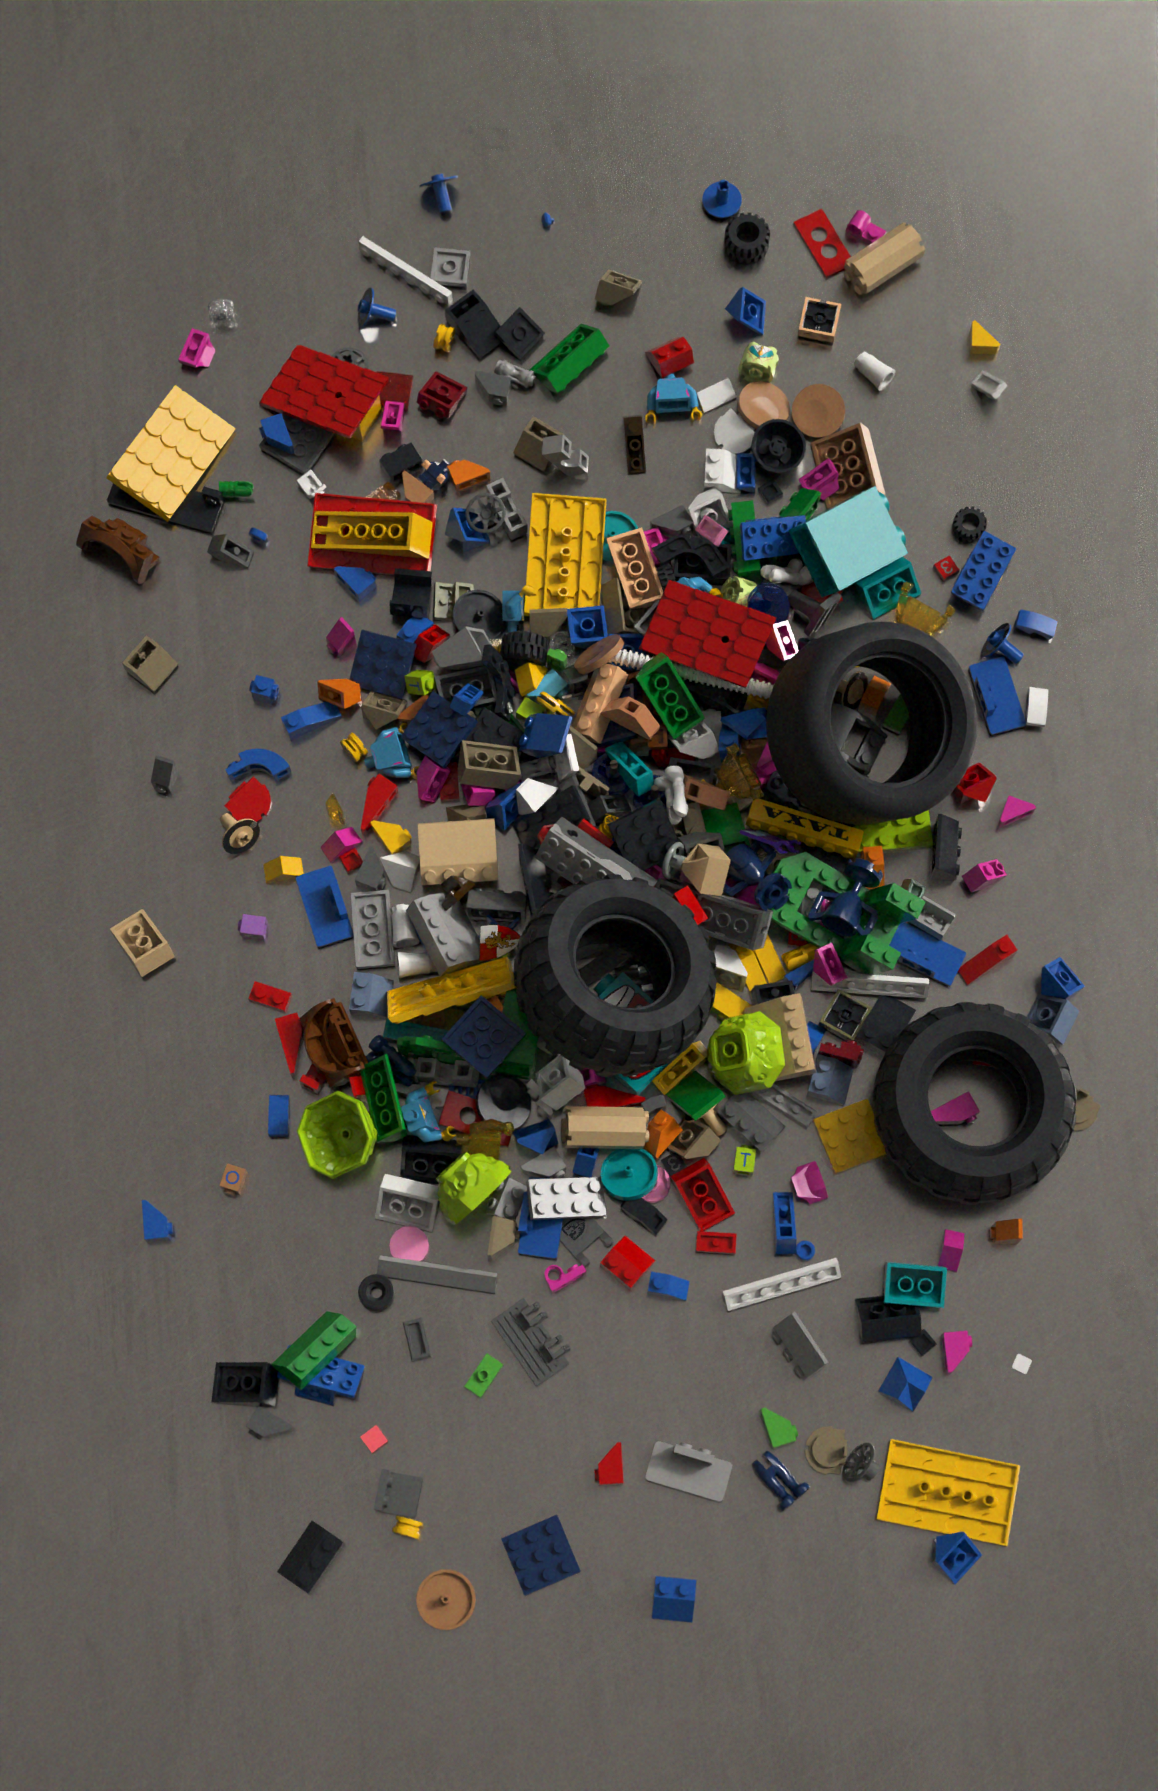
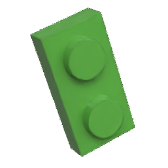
M550 648L547 653V668H553L555 671L563 674V670L567 668V655L560 649L553 650Z

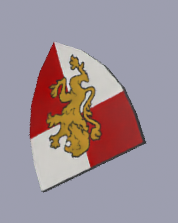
M499 924L480 925L479 960L494 959L507 954L518 945L521 936L507 926Z

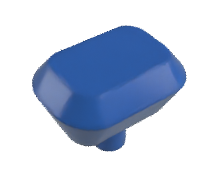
M546 212L541 217L545 228L550 226L551 222H554V218H550V214Z

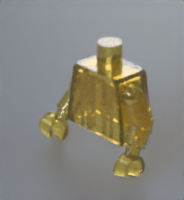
M905 582L901 588L902 594H900L895 619L898 623L915 627L932 636L948 621V617L951 618L954 615L955 608L949 604L946 612L940 616L941 613L908 596V592L913 587V584Z
M736 743L726 747L728 752L720 765L721 769L717 772L720 782L716 784V787L731 792L729 797L736 796L738 799L756 800L763 797L761 787L757 790L754 789L762 784L746 753L737 756L740 748Z
M495 1119L471 1123L468 1134H457L456 1145L467 1146V1152L470 1155L482 1153L499 1160L501 1131L508 1136H512L511 1131L514 1132V1125L512 1122L503 1123Z

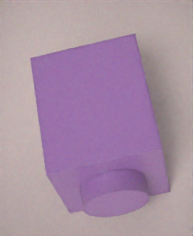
M243 914L242 920L238 922V931H240L243 938L265 940L268 921L263 916Z

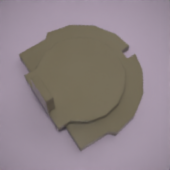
M579 766V771L575 775L582 790L594 797L609 795V787Z
M1082 1088L1080 1090L1076 1089V1123L1074 1131L1085 1130L1092 1126L1097 1119L1096 1115L1101 1107L1100 1104L1093 1101L1094 1097L1089 1095L1090 1092Z
M826 1426L813 1431L808 1437L805 1446H809V1450L805 1449V1457L814 1470L825 1475L828 1473L841 1475L842 1464L845 1465L848 1449L847 1440H844L845 1430Z

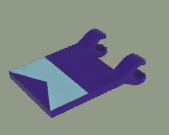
M755 829L740 830V834L772 845L781 854L787 853V851L782 849V845H785L790 852L796 853L799 851L793 847L794 843L801 844L799 840L787 841Z

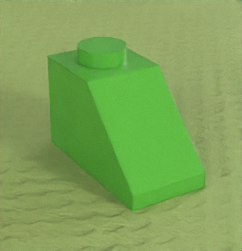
M766 1408L760 1409L772 1449L796 1442L798 1432L795 1425H791L789 1420Z

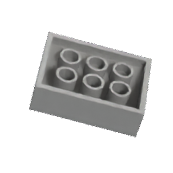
M448 893L430 894L415 899L406 909L440 977L486 961L479 960L480 939L460 900L448 910H445L442 906L447 900L445 896Z

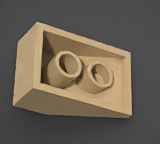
M143 909L110 928L112 934L141 977L175 957L168 942Z

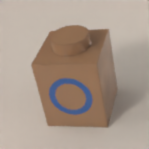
M230 1164L226 1165L219 1185L223 1193L230 1196L241 1194L248 1173L246 1169Z

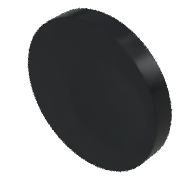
M470 590L462 594L453 606V626L457 632L464 627L482 629L485 631L489 641H492L499 636L506 621H503V604L494 594L488 591Z
M508 1074L495 1075L485 1080L479 1087L475 1100L476 1110L480 1119L488 1127L497 1131H510L521 1126L528 1118L531 1110V1097L527 1093V1087L518 1078Z

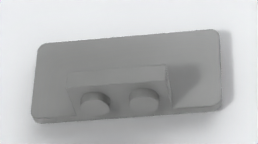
M660 1441L655 1443L646 1473V1480L721 1502L723 1500L732 1469L730 1462L714 1458L715 1456L711 1455L710 1450L700 1448L697 1451L691 1449L692 1445L680 1442V1445L676 1444L675 1446Z

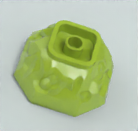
M760 1011L724 1019L709 1038L707 1050L711 1072H713L714 1078L735 1095L772 1087L785 1066L781 1028Z
M336 1091L307 1105L297 1129V1134L309 1167L332 1179L366 1164L373 1152L377 1138V1130L374 1128L373 1121L364 1104L341 1091Z
M467 1151L462 1153L436 1178L439 1182L437 1191L440 1202L439 1206L446 1221L454 1225L470 1214L511 1173L509 1166L500 1160L488 1157L482 1153L472 1155Z

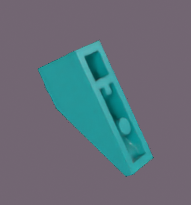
M623 742L615 743L605 748V752L611 761H617V770L638 797L651 790V786L654 785L653 772Z

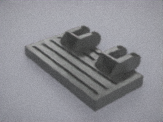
M522 1298L491 1320V1322L537 1387L569 1365L565 1356L556 1361V1358L564 1354L571 1347L569 1344L564 1345L552 1354L549 1348L559 1343L564 1337L562 1334H559L545 1344V1342L551 1339V1336L542 1323L536 1328H533V1326L547 1317L548 1314L546 1311L541 1312L537 1317L529 1321L526 1316L538 1309L541 1304L537 1301L526 1308L528 1303Z

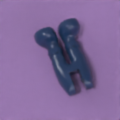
M382 1035L374 1037L369 1044V1048L372 1051L366 1056L368 1063L387 1054L393 1078L407 1087L411 1086L414 1080L412 1076L417 1071L414 1064L397 1052L393 1046H390Z
M765 1451L763 1456L771 1466L766 1470L757 1459L752 1465L764 1484L774 1492L776 1497H779V1509L783 1512L796 1500L785 1491V1488L778 1482L775 1475L791 1490L796 1499L800 1498L810 1488V1485L806 1482L800 1484L795 1482L796 1479L790 1474L786 1466L774 1454Z

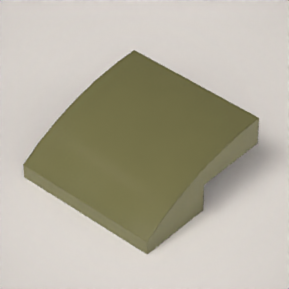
M435 582L432 619L452 621L454 604L462 594L474 590V584Z

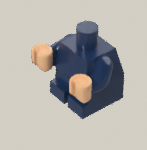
M445 459L441 463L424 460L421 465L426 470L418 478L431 490L438 491L447 481L449 472L445 468L449 463Z

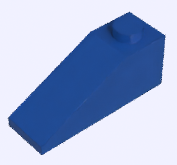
M324 702L293 711L281 717V720L290 740H293L341 718L342 715L336 705Z
M722 723L719 735V755L722 766L741 764L742 736Z
M773 1192L776 1254H795L797 1238L793 1192Z

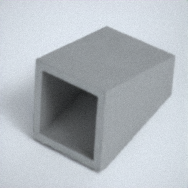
M464 627L434 649L432 654L435 657V663L440 668L462 670L485 666L482 663L484 645L491 644L484 630Z

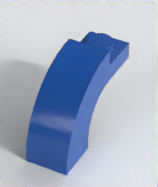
M266 749L242 751L238 753L241 761H234L225 769L230 781L255 769L268 772L275 781L291 773L290 766L285 759L277 753Z

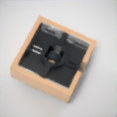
M806 297L798 336L833 343L841 304L829 301L822 303L820 299Z

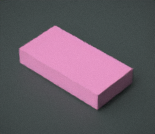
M707 515L703 517L695 531L716 546L720 545L728 533V530Z

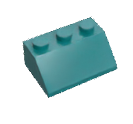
M903 556L854 583L859 598L873 619L921 594L912 564Z
M885 1261L884 1303L944 1308L947 1267Z

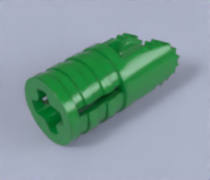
M219 481V491L222 492L225 498L250 497L252 495L253 483L250 481Z

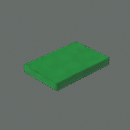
M696 1070L666 1093L670 1101L695 1121L726 1097L719 1088Z

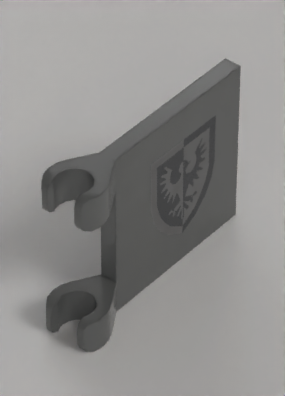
M594 1218L563 1219L560 1241L584 1267H587L590 1263L589 1259L582 1252L597 1238H600L607 1247L613 1244V1239Z

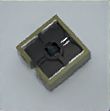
M838 989L818 1025L844 1040L854 1041L872 1007L860 1000L855 1002L852 1000L851 995Z

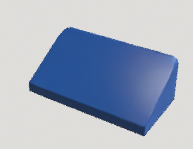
M753 453L737 454V489L756 492V460Z

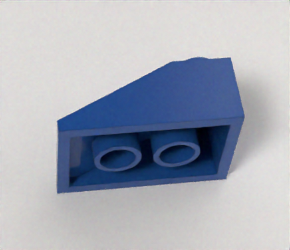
M541 713L529 715L524 724L526 727L524 734L519 740V751L536 758L561 754L573 717Z

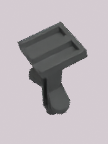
M767 579L762 584L765 590L776 596L772 602L774 610L777 611L786 602L809 618L810 622L803 632L807 636H810L814 630L817 631L822 623L825 624L842 597L838 592H835L821 603L799 592L803 585L798 584L789 587L783 583L774 584Z

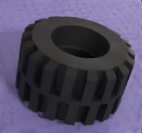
M749 212L747 215L740 213L739 217L735 215L733 220H729L728 226L725 228L724 247L727 250V254L729 256L732 255L733 260L739 259L740 263L746 261V264L752 260L757 262L758 257L760 259L763 258L764 253L766 254L769 247L770 230H768V223H765L763 218L759 219V215L755 214L753 216ZM748 233L753 235L756 240L745 243L739 240L738 236Z
M509 632L502 636L500 655L508 662L510 667L519 668L528 662L545 666L547 663L549 641L545 637L533 632Z

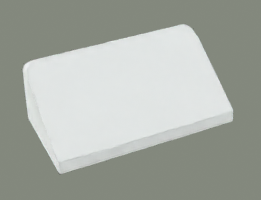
M729 378L697 392L698 403L704 414L737 398Z

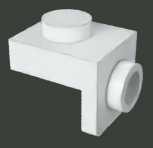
M311 469L296 480L309 499L315 497V493L324 494L323 490L326 488V485L320 482Z

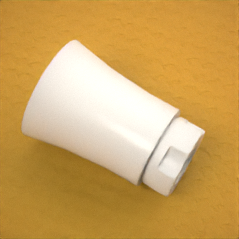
M865 351L856 358L854 366L879 391L883 390L892 381L896 373L894 369L886 366Z
M398 904L391 908L393 946L396 948L412 947L419 943L415 927L406 911L409 905Z
M397 952L399 978L437 972L428 952Z

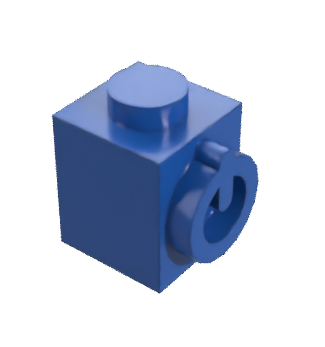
M256 675L255 681H251L249 691H251L253 700L271 704L272 700L275 701L277 699L279 685L275 683V679Z

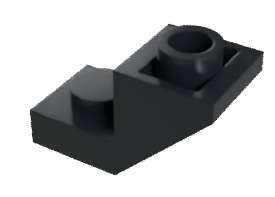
M643 1198L631 1201L624 1200L620 1206L632 1219L640 1221L655 1235L668 1220L656 1207Z

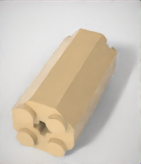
M903 222L847 259L844 266L846 270L843 272L844 277L847 281L852 282L859 295L862 293L867 294L924 256L925 247L924 245L920 246L919 242L922 241L920 235L912 225L908 224L906 226V223Z
M565 1106L563 1108L562 1114H566L565 1119L561 1118V1140L565 1142L563 1148L641 1149L644 1147L645 1142H649V1131L646 1130L649 1113L644 1111L643 1107Z

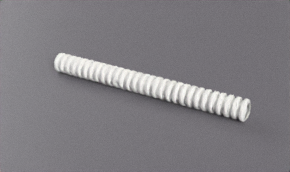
M624 649L623 651L620 650L609 663L614 662L616 665L620 663L621 666L625 664L626 667H637L640 670L646 662L655 656L650 657L648 654L644 656V653H632L631 650L627 652ZM672 662L680 677L684 678V680L689 679L690 682L694 680L695 683H698L699 681L701 684L707 683L708 686L712 684L713 687H724L725 690L729 688L730 691H741L742 694L746 692L747 695L751 693L753 696L759 695L760 698L764 696L765 699L770 698L774 686L770 682L766 684L765 681H753L754 679L751 678L747 687L743 688Z

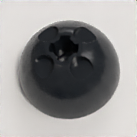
M772 419L766 421L757 428L753 435V456L756 462L769 472L785 473L791 471L801 463L805 456V438L800 429L787 420Z

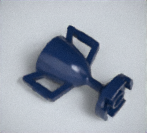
M754 839L752 847L740 844L729 850L726 855L731 861L726 880L732 879L738 884L730 888L725 883L723 888L725 894L733 896L748 886L758 885L755 889L754 899L763 910L768 911L771 908L778 910L788 901L790 897L787 894L789 888L792 889V885L786 877L779 873H773L764 878L765 870L776 856L775 850L769 844ZM759 847L767 853L763 861H761L757 854Z
M856 858V861L852 862L849 859L844 872L847 877L855 882L852 890L842 894L820 892L811 907L808 920H821L827 929L845 937H852L856 935V932L859 936L870 934L878 920V912L862 902L858 893L862 885L868 888L878 887L883 878L882 871L880 870L877 873L873 869L874 864L867 860ZM824 899L833 900L825 912L817 913ZM862 910L871 915L865 931L859 925Z

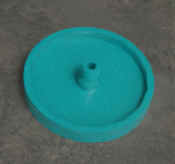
M606 512L602 560L604 563L614 564L606 538L638 529L634 520L622 512Z
M642 1148L616 1149L606 1157L601 1167V1180L605 1190L611 1196L620 1200L631 1201L644 1197L654 1188L658 1179L655 1159L648 1151Z

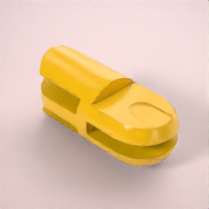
M544 691L540 692L544 699L538 696L536 698V701L547 710V714L556 715V712L558 715L569 716L565 711L571 715L576 713L560 699L555 700Z
M809 943L783 953L781 958L788 970L793 971L814 960L815 950L819 948Z

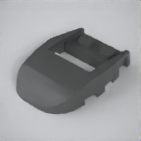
M832 703V733L841 755L853 769L856 768L863 771V775L869 774L888 735L869 717L844 705ZM857 719L865 724L868 729L854 758L842 752L841 748Z

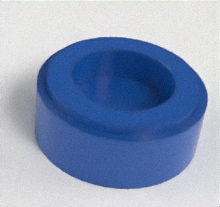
M251 528L248 533L250 537L259 542H265L268 537L266 533L256 528Z
M809 1241L799 1242L796 1246V1257L801 1261L811 1260L815 1254L814 1245Z

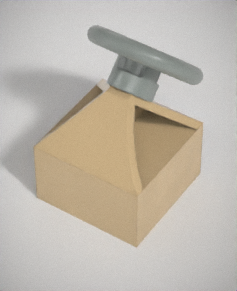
M681 842L674 843L665 855L662 865L663 876L670 879L678 871L683 872L700 894L722 896L731 861L719 846L697 844L689 855L685 857L684 845ZM677 848H679V854H678V855L676 854V849H677Z

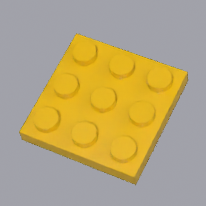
M868 1098L813 1119L835 1174L887 1155L885 1147L876 1132L874 1113Z

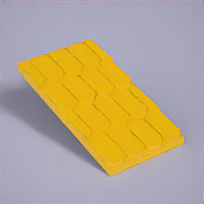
M175 385L106 478L168 522L236 428L215 413H212L211 410Z
M532 493L526 584L534 587V590L530 597L525 595L524 616H530L529 610L570 609L600 606L607 499Z
M503 957L441 977L437 976L388 990V1019L392 1023L398 1024L422 1014L427 1016L454 1005H464L477 1000L481 995L487 999L515 988L512 963L508 957Z
M890 1439L877 1520L943 1534L963 1531L972 1540L1007 1547L1020 1466Z

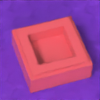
M377 1425L360 1437L372 1454L388 1442Z

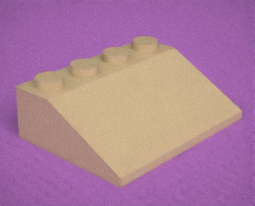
M494 819L418 823L421 885L442 884L450 876H457L473 882L498 880Z
M800 993L779 997L744 1008L745 1014L762 1012L781 1028L785 1066L775 1081L816 1073Z

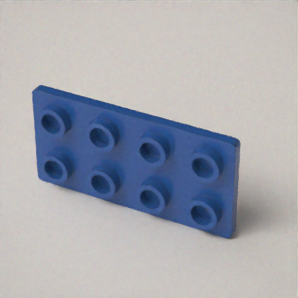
M805 515L769 517L741 522L742 559L753 560L800 554L788 530L805 522Z
M984 531L960 571L951 594L980 610H984L1016 548Z
M1005 657L970 665L969 671L990 734L994 735L1025 727L1026 720Z
M332 866L296 876L317 947H323L353 937L354 933Z
M905 922L899 924L889 946L901 952L897 960L898 962L947 986H951L966 956L965 951Z
M534 1176L529 1177V1179H550ZM524 1192L518 1227V1231L521 1234L518 1253L556 1259L563 1219L530 1220L527 1192Z
M335 1357L302 1390L295 1386L294 1395L329 1405L334 1404L336 1394L354 1398L365 1366ZM278 1372L277 1378L289 1381L280 1372Z

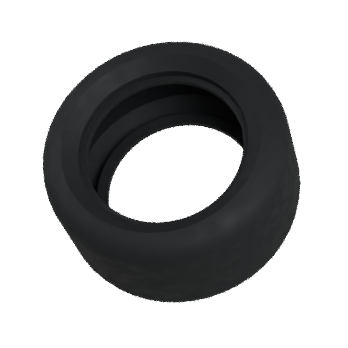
M869 622L821 636L805 645L787 662L778 675L769 698L766 718L767 740L778 774L790 792L801 803L815 813L830 820L846 824L868 825L919 815L943 801L956 788L965 775L974 753L977 738V711L972 689L964 671L954 656L939 641L929 634L905 624ZM856 666L874 670L887 678L900 692L910 716L911 739L907 755L895 774L883 783L868 779L855 771L841 755L832 733L831 707L835 692L847 673Z

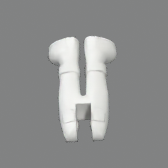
M798 558L790 560L788 566L784 568L776 565H765L761 568L760 572L765 579L774 584L786 582L792 585H809L813 582L807 567H803L802 561Z
M669 766L665 769L666 777L656 778L654 785L659 787V791H665L666 810L669 821L672 824H678L688 812V804L685 799V784L683 783L684 773L679 766Z

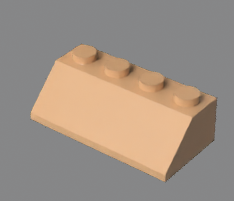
M642 527L606 538L629 609L647 608L652 606L657 600L660 601L663 589Z
M606 663L594 670L573 721L572 727L591 742L601 744L610 719L602 716L601 712L611 700L619 699L628 674L618 666Z

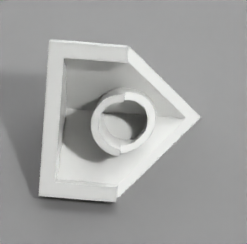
M527 778L516 789L519 814L525 815L536 812L559 788Z
M403 851L380 857L392 886L411 893L420 868V856Z

